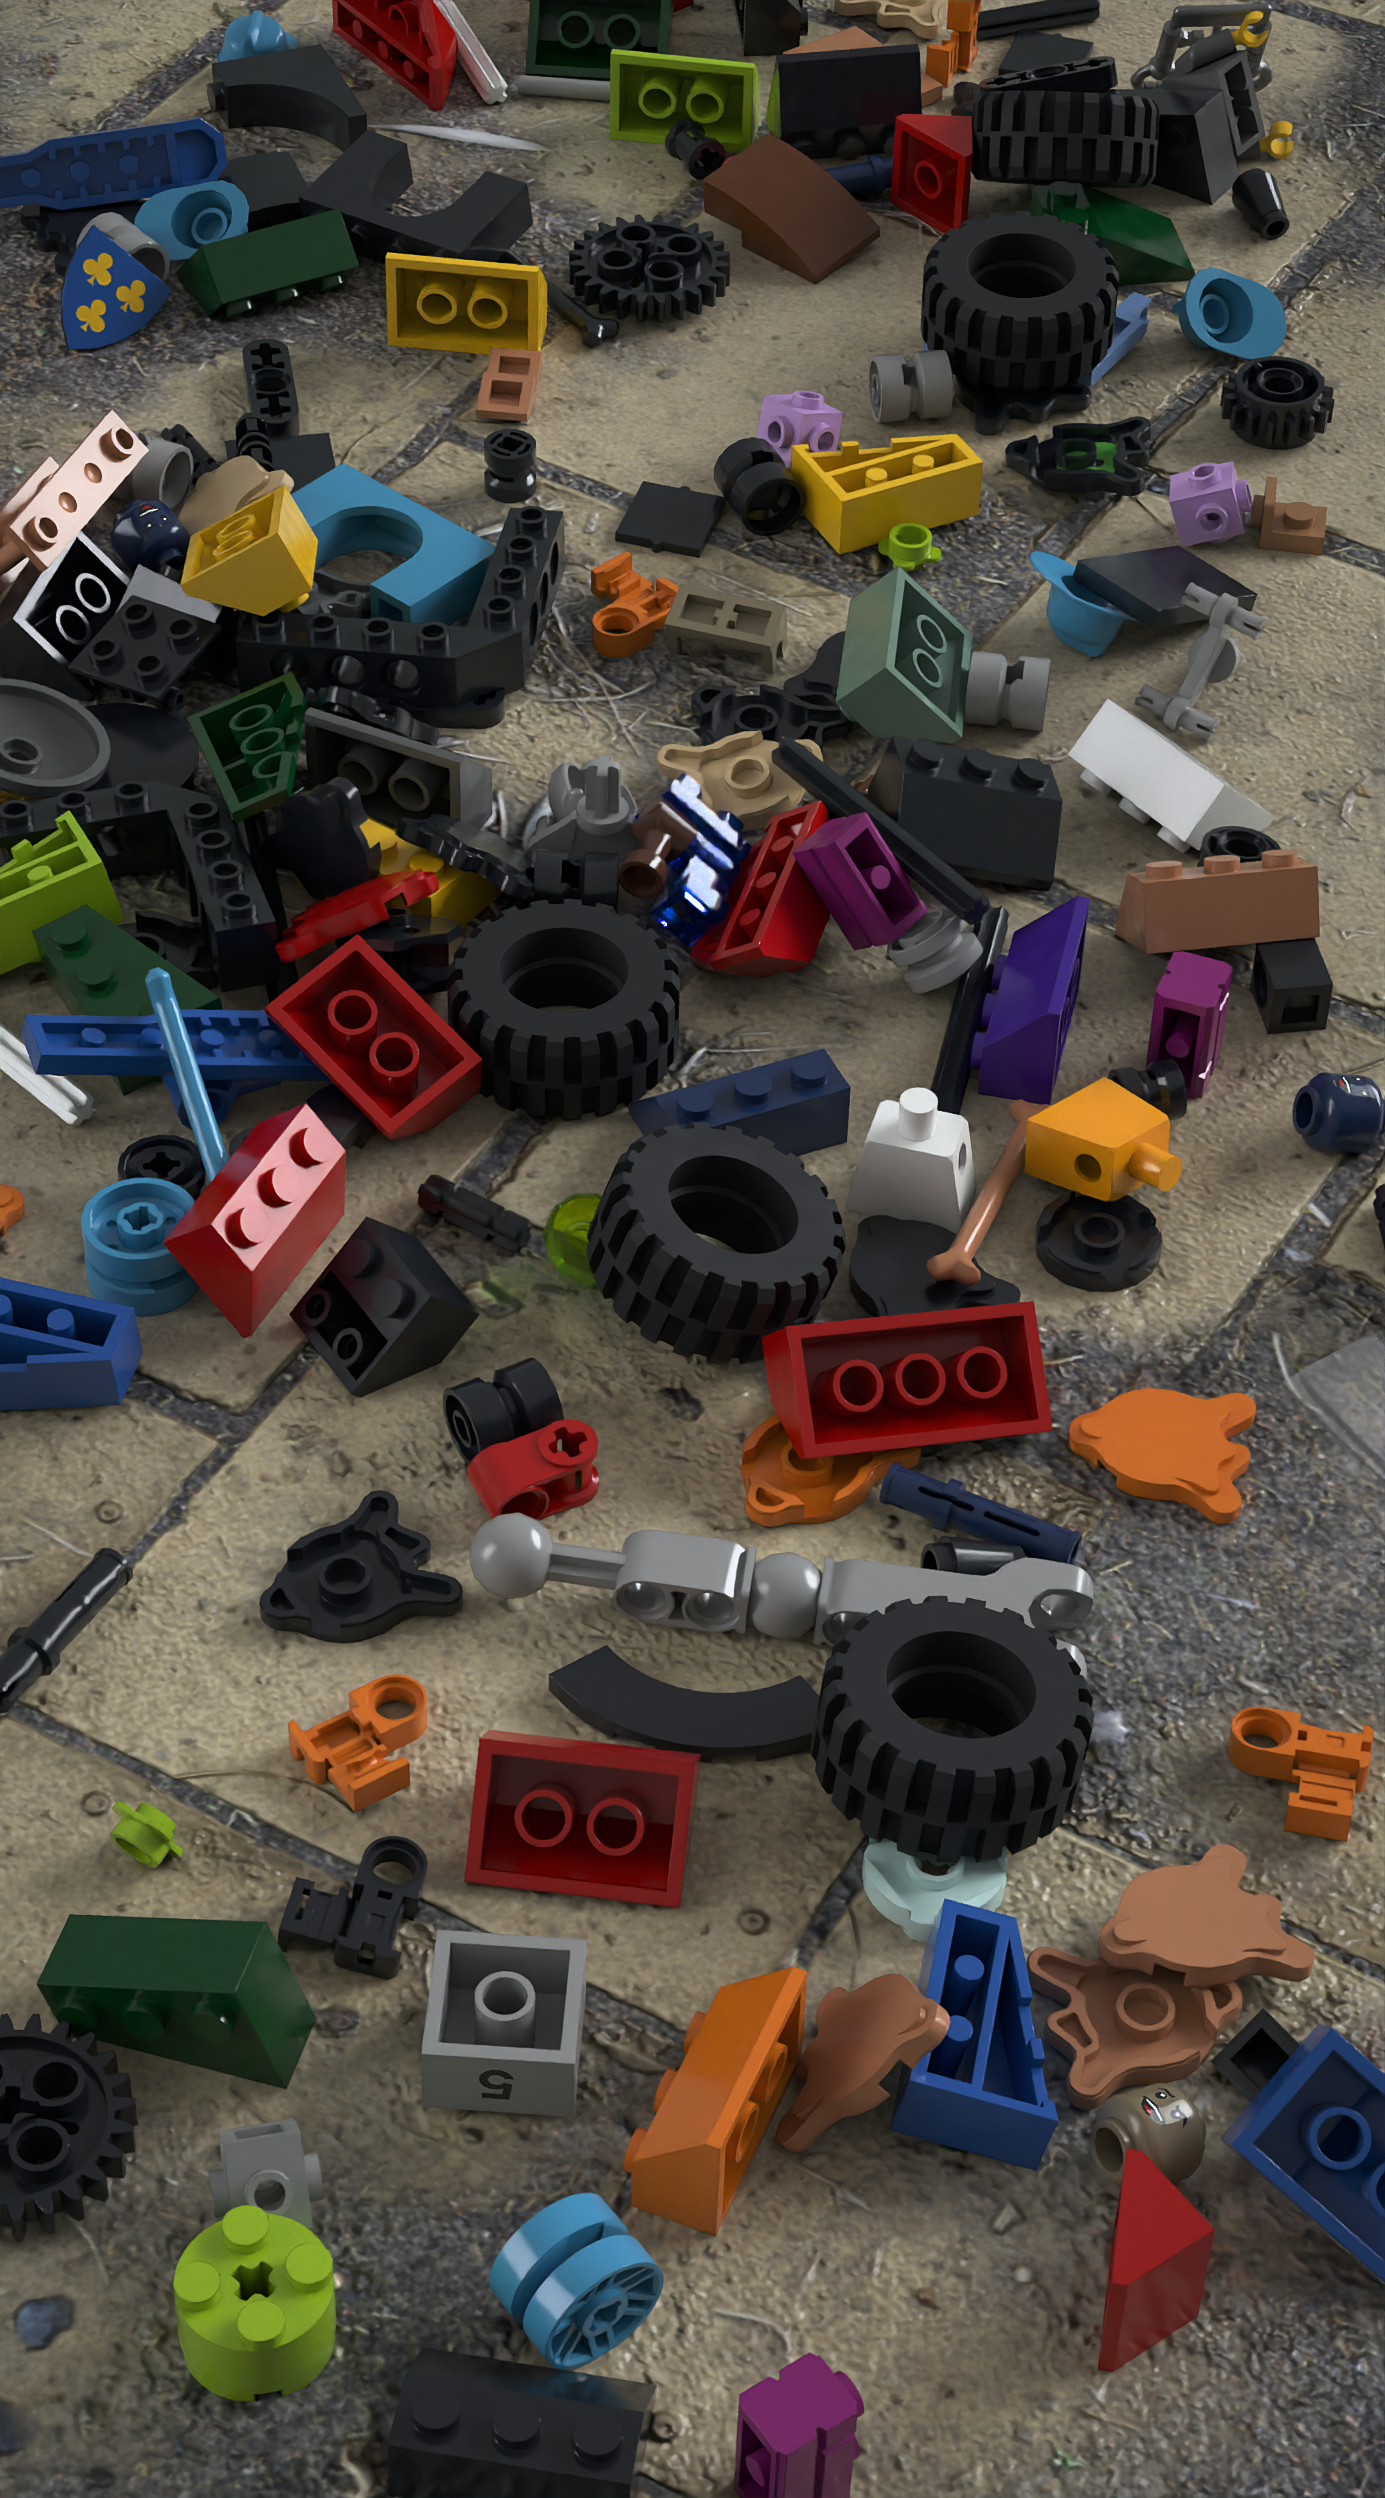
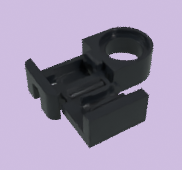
M386 1836L375 1840L366 1848L354 1882L352 1899L348 1897L349 1890L340 1888L339 1894L334 1895L315 1890L316 1882L296 1877L279 1927L277 1943L281 1951L287 1953L291 1939L332 1949L334 1943L336 1944L334 1963L338 1967L387 1980L395 1978L398 1974L402 1952L393 1950L402 1918L414 1921L423 1893L428 1865L424 1851L415 1842L404 1837ZM396 1862L407 1867L412 1873L413 1878L404 1884L391 1885L378 1879L373 1870L382 1863ZM304 1895H307L309 1898L306 1907L302 1908ZM361 1951H372L374 1958L367 1959L363 1957Z

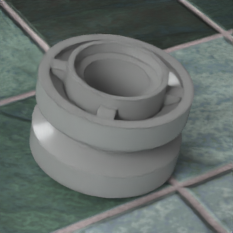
M947 907L926 913L901 937L887 947V953L896 966L910 965L904 973V980L913 993H924L949 984L964 974L983 952V947L974 933L960 934L967 922L960 919Z

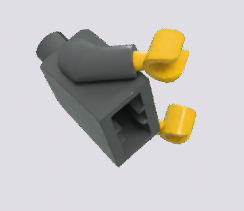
M1253 11L1247 14L1240 28L1233 32H1230L1227 28L1195 42L1176 60L1175 70L1163 78L1161 86L1156 88L1222 90L1236 161L1261 157V152L1267 151L1276 159H1283L1291 154L1294 147V141L1279 142L1276 140V138H1285L1292 134L1293 126L1287 121L1275 122L1271 125L1268 136H1265L1266 133L1246 51L1236 49V46L1241 43L1248 47H1258L1266 40L1270 30L1255 35L1249 32L1247 25L1262 19L1264 14L1260 11Z

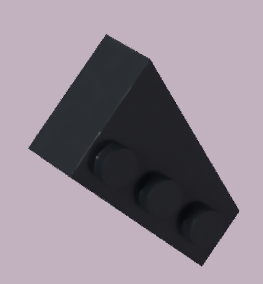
M1108 89L1095 92L1098 94L1136 96L1155 101L1160 110L1156 177L1151 184L1213 205L1233 186L1234 181L1239 175L1222 90Z

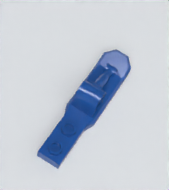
M201 117L168 123L48 139L27 152L0 155V208L39 204L59 210L151 198L155 194L169 189L217 181L228 165L224 137L217 129Z
M180 1009L217 1125L228 1117L236 1097L279 1085L281 1081H331L265 1014L264 1010ZM155 1014L149 1016L25 1015L21 1037L36 1075L162 1076L182 1125L192 1129Z

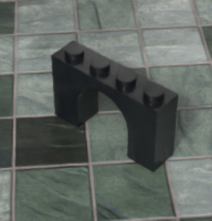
M369 130L362 134L299 196L303 218L340 208L355 254L386 264L387 252L497 262L533 225L527 184L490 171H486L453 204L438 212L422 216H399L385 212L414 183L407 143Z

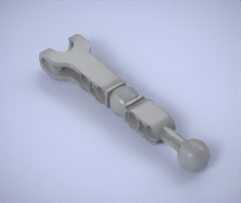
M519 1512L499 1515L483 1523L473 1538L469 1549L470 1565L475 1579L487 1592L506 1600L527 1597L542 1589L547 1580L614 1590L613 1599L618 1610L627 1617L642 1622L710 1632L736 1629V1633L745 1634L748 1618L759 1631L777 1639L799 1637L815 1628L813 1644L822 1645V1642H826L832 1647L843 1633L854 1628V1623L875 1610L885 1614V1608L891 1603L909 1598L913 1604L923 1603L927 1596H947L948 1602L965 1603L966 1598L986 1601V1608L998 1612L1008 1608L1023 1615L1024 1623L1033 1629L1040 1625L1045 1630H1072L1081 1625L1089 1615L1094 1604L1095 1594L1094 1584L1085 1570L1071 1564L1025 1557L1005 1564L995 1573L978 1576L861 1559L833 1562L834 1558L825 1557L822 1573L809 1559L793 1552L771 1554L755 1563L757 1547L748 1546V1549H744L734 1542L723 1539L661 1530L633 1532L625 1539L622 1552L553 1543L551 1534L538 1520ZM1054 1594H1063L1067 1596H1058ZM1056 1639V1648L1058 1650L1066 1648L1081 1668L1080 1675H1083L1087 1681V1666L1083 1654L1075 1645Z

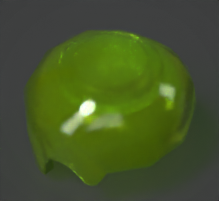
M598 1193L573 1194L561 1201L551 1210L544 1227L545 1253L554 1268L560 1274L580 1285H597L594 1279L596 1273L591 1271L586 1249L589 1244L587 1239L589 1226L602 1197Z

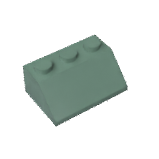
M898 566L850 600L836 703L850 721L858 722L874 737L892 738V736L913 740L924 738L934 742L954 743L962 738L973 635Z

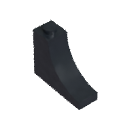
M321 44L212 63L213 83L207 84L208 101L212 112L220 114L228 129L267 126L303 131L332 143L343 153L367 131L366 112Z

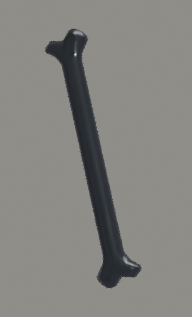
M511 249L507 250L496 262L531 266ZM545 277L547 281V305L583 333V344L589 348H595L601 345L603 340L612 339L617 336L620 325L615 319L593 316Z

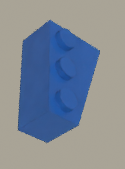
M0 1277V1411L121 1405L143 1354L134 1307Z
M944 1898L924 1949L917 1987L924 1997L933 1999L948 2012L950 2025L941 2043L926 2054L914 2069H911L904 2062L902 2063L890 2130L1036 2171L1057 2126L1058 2117L1054 2100H1048L1042 2066L1045 2061V2054L1041 2038L1035 2037L1029 2007L1033 1996L1017 1918Z

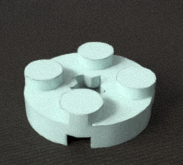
M869 1837V1845L864 1852L862 1868L865 1892L875 1908L893 1923L901 1925L904 1933L911 1939L919 1942L928 1941L944 1898L993 1912L1001 1905L1004 1899L1007 1868V1850L1005 1846L1003 1847L1001 1857L996 1860L976 1863L974 1856H961L957 1863L937 1862V1855L920 1851L917 1857L897 1851V1843L883 1838L879 1843ZM929 1860L936 1867L947 1863L950 1868L946 1875L933 1876L922 1871V1861Z

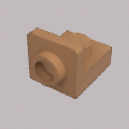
M1267 477L1264 496L1254 495L1253 511L1251 513L1250 527L1260 528L1258 549L1322 555L1327 507L1312 506L1305 502H1276L1277 478Z

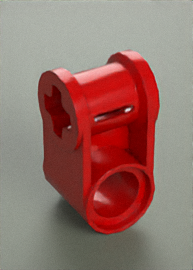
M564 1419L555 1421L540 1430L485 1448L472 1459L466 1475L492 1519L499 1515L519 1512L539 1521L567 1509L583 1506L590 1502L598 1493L599 1475L596 1467L592 1464V1461L597 1456L598 1439L595 1431L588 1424L579 1420ZM561 1439L562 1451L557 1452V1441ZM580 1475V1487L576 1488L575 1476Z

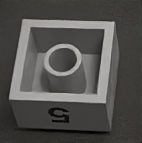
M437 1930L421 2052L423 2107L574 2117L586 1998L587 1939Z

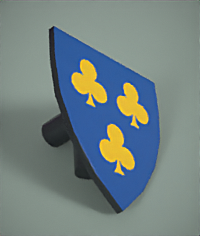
M95 225L91 226L77 246L66 268L62 285L61 324L67 350L97 349L124 340L143 328L159 311L173 291V289Z

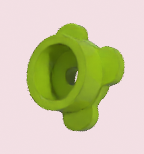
M917 523L896 525L891 529L889 538L880 540L878 544V551L890 557L893 561V567L899 566L905 572L919 570L925 563L934 564L941 559V550L932 546L931 531Z
M116 1801L112 1809L121 1819L110 1833V1838L120 1849L137 1861L153 1868L159 1866L166 1854L176 1859L181 1857L184 1851L173 1840V1831L176 1825L167 1815L147 1803L141 1802L137 1809L134 1810L127 1804Z

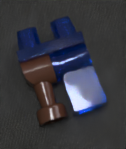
M681 774L638 808L635 815L636 822L631 826V833L641 843V847L627 854L618 870L617 877L621 887L630 895L642 899L656 897L649 914L688 947L725 920L731 905L725 899L731 885L741 871V862L748 857L752 846L741 837L744 823L730 811L719 810L716 813L711 811L700 801L702 786L688 774ZM681 900L686 905L690 915L689 922L682 920L674 913L671 906L677 901Z

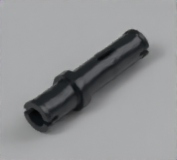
M111 1548L99 1549L93 1559L57 1595L29 1627H18L7 1640L8 1649L0 1656V1713L9 1712L15 1701L39 1676L50 1675L61 1662L60 1653L93 1620L116 1593L133 1578L131 1567H125L116 1575V1572L127 1562L125 1557Z

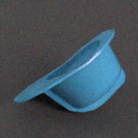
M256 10L254 14L238 17L229 24L224 33L223 44L217 62L298 48V40L293 35L285 32L278 21L265 16L261 10Z
M223 180L210 181L198 185L169 189L155 194L142 205L135 217L134 225L164 248L168 254L169 261L177 262L188 260L201 245L248 233L249 206L245 194L235 184Z
M1210 267L1198 271L1189 281L1181 301L1172 308V314L1178 317L1181 331L1189 342L1198 348L1218 350L1242 359L1253 360L1271 356L1281 347L1286 334V315L1281 302L1273 292L1258 282L1229 273L1223 269Z
M1039 551L1030 553L1029 561L1035 570L1051 583L1046 610L1048 621L1056 637L1066 645L1091 657H1100L1115 639L1126 620L1137 621L1076 582L1072 577L1075 566L1048 553Z

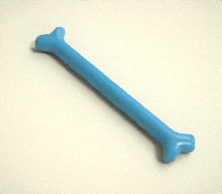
M159 967L149 970L145 979L148 996L162 1034L209 1183H211L229 1159L172 988L170 975Z

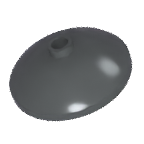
M0 678V790L26 797L52 798L65 791H82L95 784L106 771L111 752L108 735L98 719L77 701L56 690L28 681Z

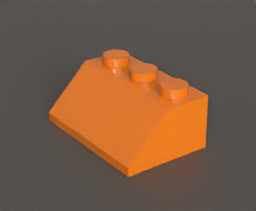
M790 1967L722 1986L708 2013L697 2011L694 2014L683 2043V2054H686L678 2071L668 2068L664 2073L653 2104V2110L657 2113L649 2129L642 2127L636 2129L625 2154L623 2170L632 2173L631 2206L714 2237L717 2236L801 2060L807 1971Z

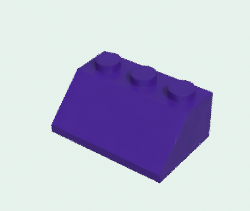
M1077 896L1016 930L1012 937L1008 955L997 954L991 988L998 990V993L987 992L981 1028L988 1030L987 1033L976 1031L971 1052L970 1067L980 1069L978 1094L1011 1100L1022 1099L1026 1102L1040 1105H1051L1080 989L1090 898Z

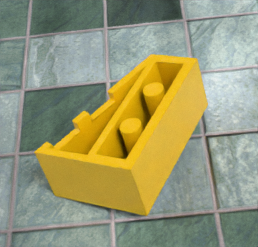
M957 434L891 438L890 447L859 449L858 441L841 442V451L809 453L808 444L791 445L790 471L805 493V506L802 513L839 555L859 551L864 547L878 544L880 540L889 538V533L893 527L902 523H917L930 529L979 515L983 461Z

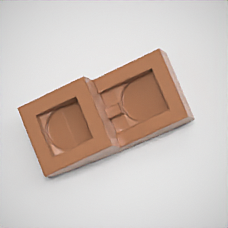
M492 347L487 372L483 371L476 407V417L528 422L543 368L542 352Z

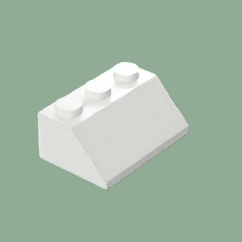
M1109 699L1105 701L1068 754L1085 767L1080 778L1106 796L1109 795L1112 789L1116 790L1124 796L1118 804L1120 808L1144 825L1148 823L1151 817L1163 825L1157 835L1183 854H1186L1191 846L1200 851L1203 837L1212 829L1224 826H1241L1261 831L1267 828L1275 818V816L1167 737Z

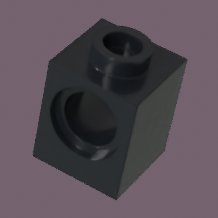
M1315 938L1256 943L1250 990L1267 1034L1326 1029L1333 982Z

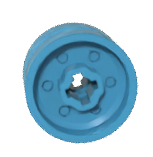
M131 1178L110 1184L91 1197L83 1209L81 1227L87 1285L95 1299L134 1307L136 1317H148L173 1311L193 1298L200 1286L163 1244L164 1240L195 1203L193 1197L186 1190L162 1179Z
M579 2193L565 2197L534 2215L513 2234L501 2249L493 2263L489 2276V2287L495 2297L514 2321L523 2326L524 2333L548 2364L560 2370L574 2369L589 2364L626 2340L650 2314L659 2299L664 2283V2275L660 2267L638 2240L629 2236L626 2226L604 2199L594 2193Z

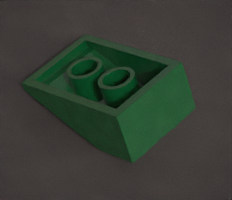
M1058 181L1046 186H1032L1030 216L1042 217L1043 214L1056 216L1059 222L1067 224L1071 221L1081 226L1085 235L1092 233L1096 236L1104 248H1107L1116 263V270L1119 273L1118 286L1191 280L1195 275V270L1171 218L1082 183Z

